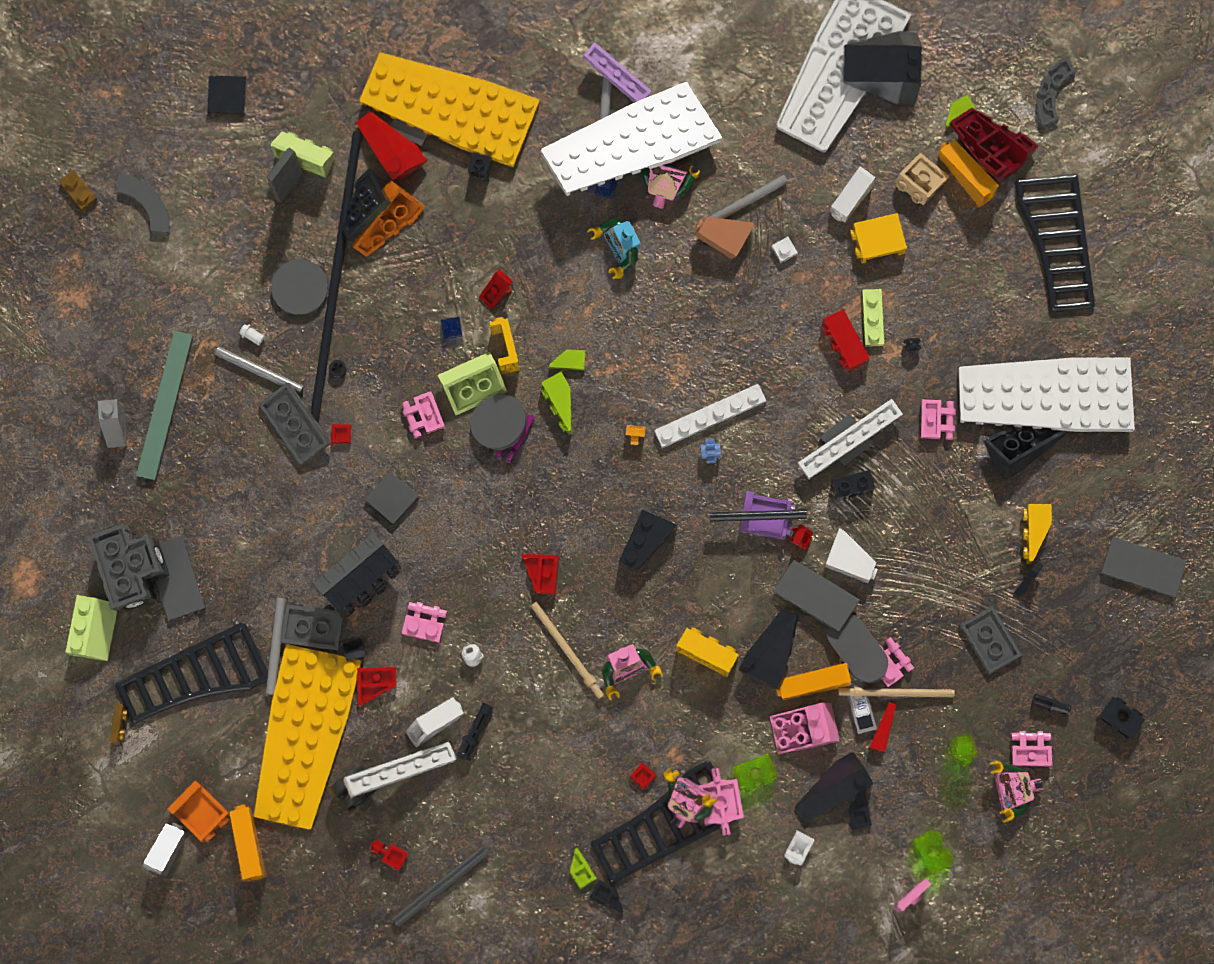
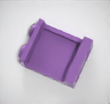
M747 491L743 511L794 510L795 505H791L792 499H788V501L754 495V492ZM789 520L741 521L739 532L785 540L786 535H790L792 524L788 523Z

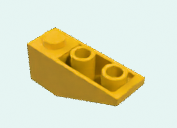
M1028 504L1026 509H1023V521H1026V528H1023V540H1026V547L1023 548V558L1027 560V564L1033 562L1052 524V504Z

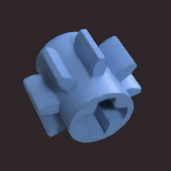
M714 439L705 440V445H700L701 458L707 459V463H716V458H721L720 443L715 444Z

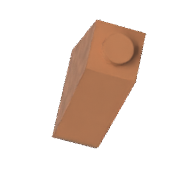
M706 217L697 222L694 228L697 231L694 236L733 259L738 255L755 224L752 222Z

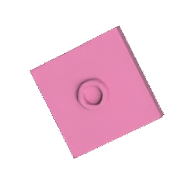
M927 879L922 880L894 906L895 910L900 913L910 904L914 906L922 898L920 894L931 883Z

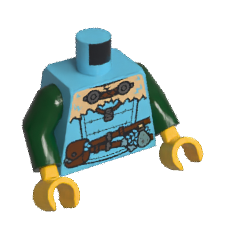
M611 219L601 224L600 227L590 228L587 232L594 231L595 235L590 239L599 238L602 236V232L604 233V237L620 267L610 268L609 273H615L612 279H618L623 277V271H627L638 261V251L641 244L629 221L623 223L619 219Z

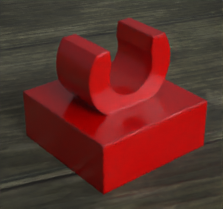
M799 525L798 528L793 527L792 531L796 533L795 537H789L788 540L800 549L807 550L813 532L806 526Z

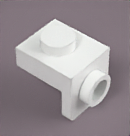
M797 831L784 857L792 864L802 865L814 839Z

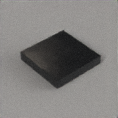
M209 76L207 112L245 114L246 76Z

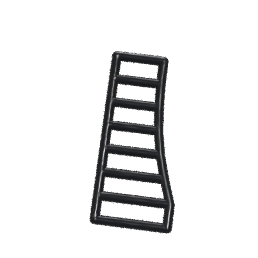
M1071 174L1016 180L1017 203L1027 220L1040 253L1050 310L1052 312L1094 308L1095 300L1078 176ZM1071 182L1073 193L1024 197L1023 192L1024 186ZM1074 200L1075 211L1032 215L1027 204ZM1076 218L1077 229L1040 232L1035 222ZM1078 236L1080 247L1046 250L1043 239ZM1081 254L1082 265L1054 268L1050 266L1049 257ZM1083 272L1084 283L1054 286L1053 275ZM1086 291L1087 301L1057 304L1056 293Z
M241 622L118 681L115 687L126 710H128L131 722L137 724L158 713L195 699L229 692L252 690L267 682L268 670L247 625ZM240 631L261 674V677L252 681L230 637ZM221 640L224 641L243 681L242 684L231 685L213 644ZM206 648L223 686L210 687L195 653ZM186 657L189 658L203 690L191 692L178 661ZM169 665L184 694L174 699L160 672L161 669ZM151 674L154 675L166 701L157 706H154L142 678ZM134 682L148 709L138 715L125 690L126 686Z
M706 760L689 769L681 778H687L698 786L701 784L696 774L707 770L713 781L711 769H714L711 761ZM667 791L659 800L639 815L593 840L591 846L609 882L615 883L720 829L721 824L714 823L701 829L698 821L689 822L694 833L684 838L679 827L672 824L674 817L666 804L668 802ZM658 809H661L677 840L676 843L666 847L651 817ZM642 821H645L660 850L650 856L634 827ZM628 831L642 860L631 865L617 837ZM610 840L625 868L615 874L600 845Z

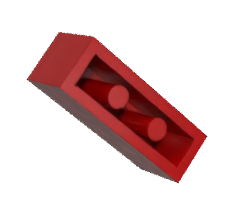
M844 309L823 319L821 329L824 335H828L832 341L830 346L834 353L837 352L840 356L839 363L843 369L846 368L849 373L869 363L870 357Z

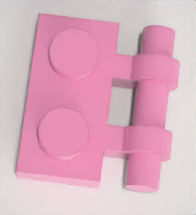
M431 391L414 397L416 404L410 407L409 401L401 403L403 415L407 417L410 425L408 426L409 431L413 433L415 439L422 436L421 428L425 427L427 434L445 428ZM419 412L422 421L416 422L414 413Z
M922 399L921 438L940 439L941 432H946V440H953V433L955 432L954 416L956 415L953 401H947L946 408H941V400ZM941 415L946 416V425H941Z
M409 602L408 610L415 611L414 616L406 615L402 635L440 643L444 623H439L437 620L438 617L446 618L447 611L437 606L433 608L425 606L420 602H417V604ZM421 613L432 615L431 620L420 618Z
M891 637L885 641L889 647L887 650H884L888 658V669L886 675L881 679L887 688L904 676L900 672L902 667L907 672L914 669L910 663V658L903 654L900 650V645L897 642L895 643ZM892 653H894V655L900 661L896 665L889 657V655Z
M1025 731L1011 733V741H1019V746L1011 747L1012 765L1052 766V746H1044V741H1051V733H1043V731H1037L1036 733H1026ZM1026 741H1036L1037 746H1026Z

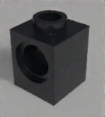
M473 152L468 168L469 177L487 181L492 167L491 157Z

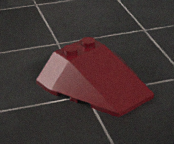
M970 108L950 121L949 125L979 165L992 179L1000 183L1019 170L1036 151L1038 145L1021 132L1016 134L1008 130L1009 126L1005 124L1000 126L992 121L993 118L974 108Z

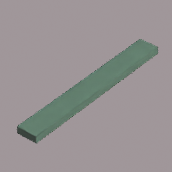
M178 331L173 333L136 474L139 478L156 481L193 340V335Z

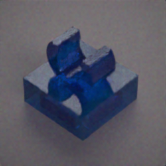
M460 317L441 320L444 340L463 337Z

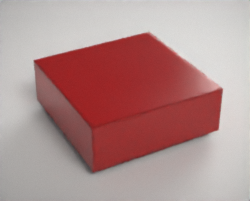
M332 424L331 443L351 444V424Z
M642 762L629 777L645 790L657 775Z

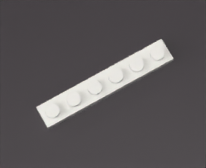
M756 384L655 429L654 432L661 447L665 448L765 403L766 399L759 384Z
M892 399L798 462V466L809 480L900 418L903 413Z
M446 742L347 776L343 781L350 797H354L455 762L456 756L450 743Z

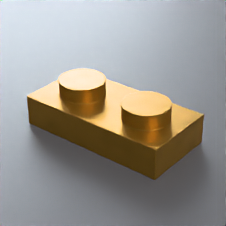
M74 170L59 180L60 184L82 211L97 201L95 195Z
M115 704L109 742L120 745L121 741H124L125 738L123 726L124 721L128 719V710H126L123 704Z

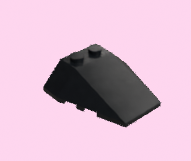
M897 31L844 45L843 83L861 91H867L878 98L886 99L895 105L913 107L916 105L921 86L922 45L917 32Z

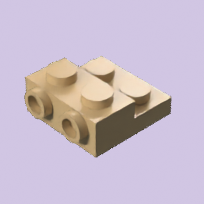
M920 153L898 175L895 183L900 191H906L910 194L911 199L915 203H921L924 206L947 181L949 176Z

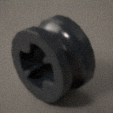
M905 339L904 344H906V347H904V350H920L921 346L919 343L921 339Z
M334 360L329 365L332 377L340 379L345 376L347 369L343 361ZM339 365V367L342 366L343 368H341L340 373H337V371L334 373V366Z

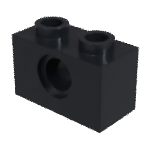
M870 470L836 478L831 483L836 502L873 493L875 489Z
M1112 697L1097 718L1127 740H1131L1145 721L1142 717L1143 714L1134 708L1131 710L1126 706L1127 703L1123 699ZM1119 712H1123L1126 715L1127 719L1125 722H1121L1118 719Z

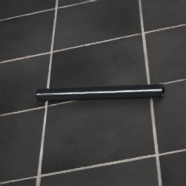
M806 509L710 512V522L807 519Z

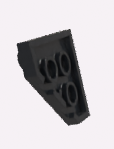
M370 168L356 180L354 187L357 190L355 196L351 197L347 208L349 212L347 221H343L341 227L346 238L351 242L391 204L377 175Z

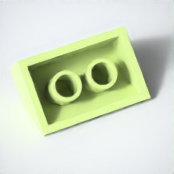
M281 132L270 145L274 156L279 159L290 147L295 151L301 168L325 178L335 160L332 149L326 146H322V148L316 146L309 139H299L292 132Z
M490 352L438 375L455 415L478 406L480 402L492 395L508 392Z
M77 595L66 647L67 654L108 661L118 613L110 608L109 601Z

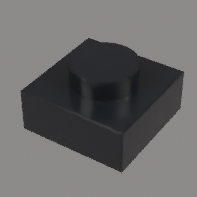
M362 639L343 643L347 661L366 656Z

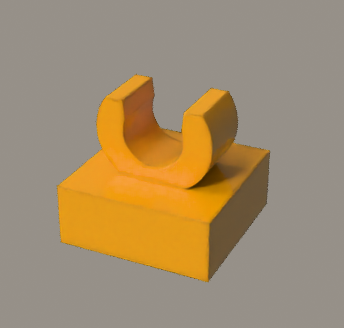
M627 425L626 435H631L630 445H638L639 436L645 437L646 427Z

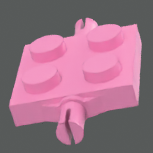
M716 768V774L715 769H711L713 781L698 786L708 793L711 792V795L716 797L718 802L714 804L712 815L704 819V824H721L722 836H725L726 832L727 835H730L729 823L733 820L744 818L737 779L721 780L719 768Z

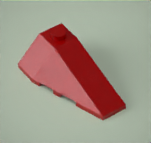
M369 112L356 122L379 161L395 182L399 183L428 161L416 144L372 112Z

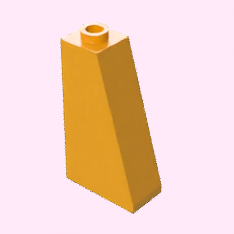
M955 139L950 143L948 141L939 148L938 157L979 208L995 196L999 185Z
M843 663L784 678L779 690L776 689L778 697L782 696L784 701L851 686L848 665Z
M245 805L236 806L234 811L229 813L242 879L250 882L265 878L267 875L252 810Z

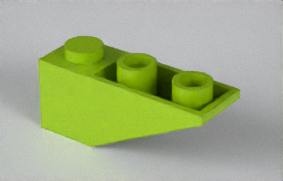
M559 372L541 382L542 388L540 391L545 399L548 398L551 405L549 407L554 416H559L561 421L558 423L563 432L567 431L571 435V389L562 372Z

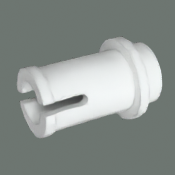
M246 324L243 325L239 332L242 338L246 337L258 346L265 337L264 334L252 329L251 325L247 326Z

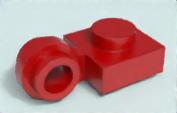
M378 840L371 843V851L378 855H381L382 852L385 853L382 859L384 863L397 870L401 868L408 855L406 851L393 844L386 850L384 849L386 845Z

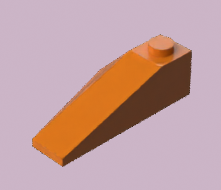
M392 180L384 188L391 204L362 231L352 245L353 248L366 257L385 244V241L392 235L396 236L400 233L399 230L404 226L412 224L425 208L422 203Z

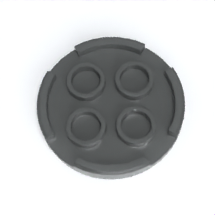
M297 259L283 264L276 271L272 279L271 291L276 304L286 313L308 315L318 310L325 302L328 293V281L325 273L317 264L309 260Z
M496 394L484 399L475 408L471 417V431L475 439L484 447L494 450L507 449L516 444L527 426V414L524 407L516 398L506 394Z

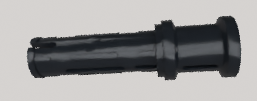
M482 703L468 734L463 736V742L459 750L455 752L456 756L466 761H471L470 756L474 748L479 745L477 740L493 710L492 706Z

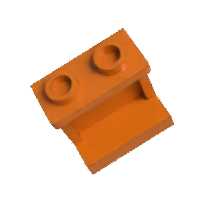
M194 781L168 808L202 843L205 841L209 842L216 835L215 831L219 826L223 828L230 820L228 818L230 813L197 781Z

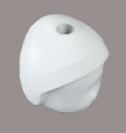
M475 644L465 646L462 650V658L470 667L477 666L483 659L482 652Z

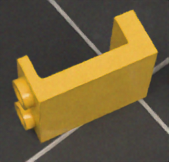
M898 213L854 223L852 230H850L852 241H856L857 245L855 248L857 259L860 258L861 263H865L868 259L894 253L902 255L906 253L907 246Z
M495 318L492 320L493 322L489 323L491 335L503 334L508 357L498 359L501 375L520 371L508 318Z

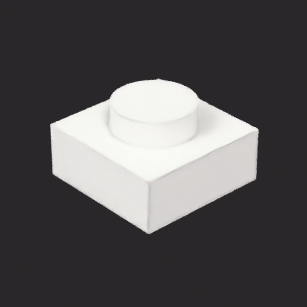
M789 237L775 243L771 247L780 263L798 253Z

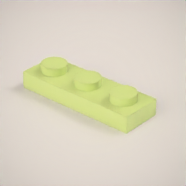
M882 289L862 290L865 347L884 346Z

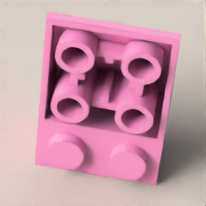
M819 703L770 716L778 754L840 741L831 703Z

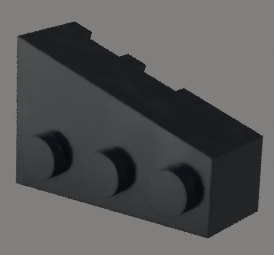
M642 510L619 559V566L637 573L659 547L677 530L678 525Z

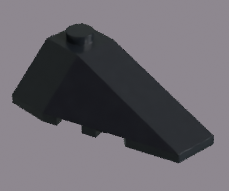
M1019 427L1015 431L1008 433L1006 431L998 432L986 439L984 444L994 468L1008 479L1026 468L1065 436L1068 431L1051 430V428L1044 427L1042 429H1034L1033 427L1023 429Z
M782 609L746 653L738 671L751 680L779 690L788 672L789 666H787L788 656H791L792 652L790 645L791 640L795 636L798 615Z
M851 752L834 762L796 804L795 809L805 824L868 789L874 783L854 752Z

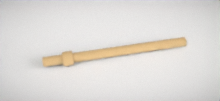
M537 602L533 603L531 608L584 679V684L587 688H591L598 699L602 698L605 694L597 685L595 677L588 673Z
M854 686L853 688H838V696H853L854 698H862V696L954 697L955 691L943 689H876Z

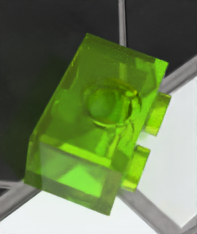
M971 733L952 738L947 742L954 765L960 764V767L972 764L974 762L973 759L978 756Z
M769 753L732 767L740 791L745 789V792L754 790L756 785L762 782L764 785L770 784L777 777V772ZM758 769L761 773L760 778L753 779L750 776V771Z
M934 829L911 841L930 876L953 864L952 859H954L950 850L944 848L942 844L944 840L940 832H935ZM930 846L938 848L939 854L937 857L929 854Z

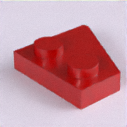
M521 554L535 592L537 594L556 595L559 556Z
M396 667L357 668L358 706L397 686Z

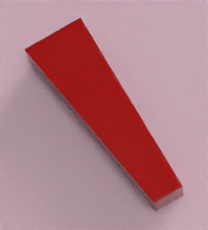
M888 703L869 749L885 752L896 704Z

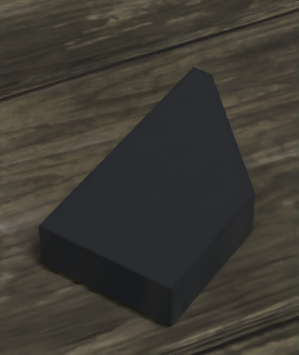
M1038 561L1015 590V595L1021 597L1043 568L1042 563Z
M862 791L848 810L852 829L872 825L865 791Z
M598 880L590 898L622 914L623 908L617 889Z

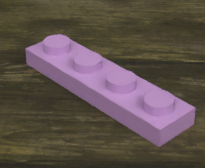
M595 42L582 56L587 63L634 103L645 99L651 92L648 87Z

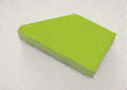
M968 95L951 103L945 124L946 128L950 127V121L970 108L976 109Z
M565 350L549 364V369L585 370V350Z
M576 848L570 874L578 887L582 889L597 878L579 849Z

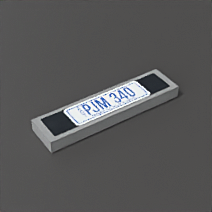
M839 658L838 664H843V661ZM849 671L851 686L845 688H853L854 686L866 688L865 683L858 681ZM847 696L857 734L877 730L868 696H862V698Z

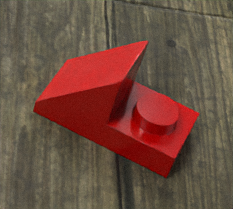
M499 269L490 279L479 298L491 309H494L512 291L510 286L513 281Z

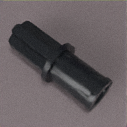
M1034 694L1032 698L1033 704L1047 708L1048 712H1057L1066 717L1070 714L1072 705L1060 702L1055 697L1050 699Z

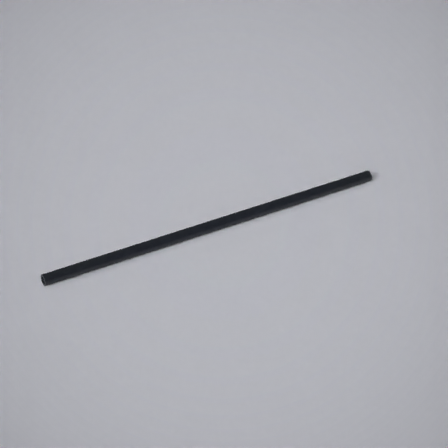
M353 131L311 405L310 413L317 423H319L346 244V236L341 227L343 221H347L349 215L347 208L351 197H353L362 133L359 131Z

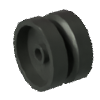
M363 765L347 773L328 789L334 799L343 797L338 805L344 813L364 803L379 789L350 797L343 779L365 771L366 769Z

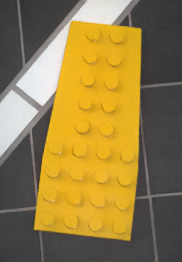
M381 52L377 57L360 98V104H366L377 112H384L395 120L399 119L413 128L415 126L422 129L424 133L433 134L439 137L440 140L471 153L489 156L493 161L513 168L540 103V99L489 81Z
M286 644L272 699L254 811L255 818L308 830L312 829L334 759L336 758L337 749L349 718L357 685V668H361V660L352 659L347 661L344 656Z

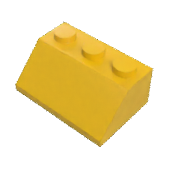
M692 627L691 630L686 628L676 645V651L728 677L738 658L737 650L728 645L726 647L718 644L719 641L711 636L708 638L702 636V632Z

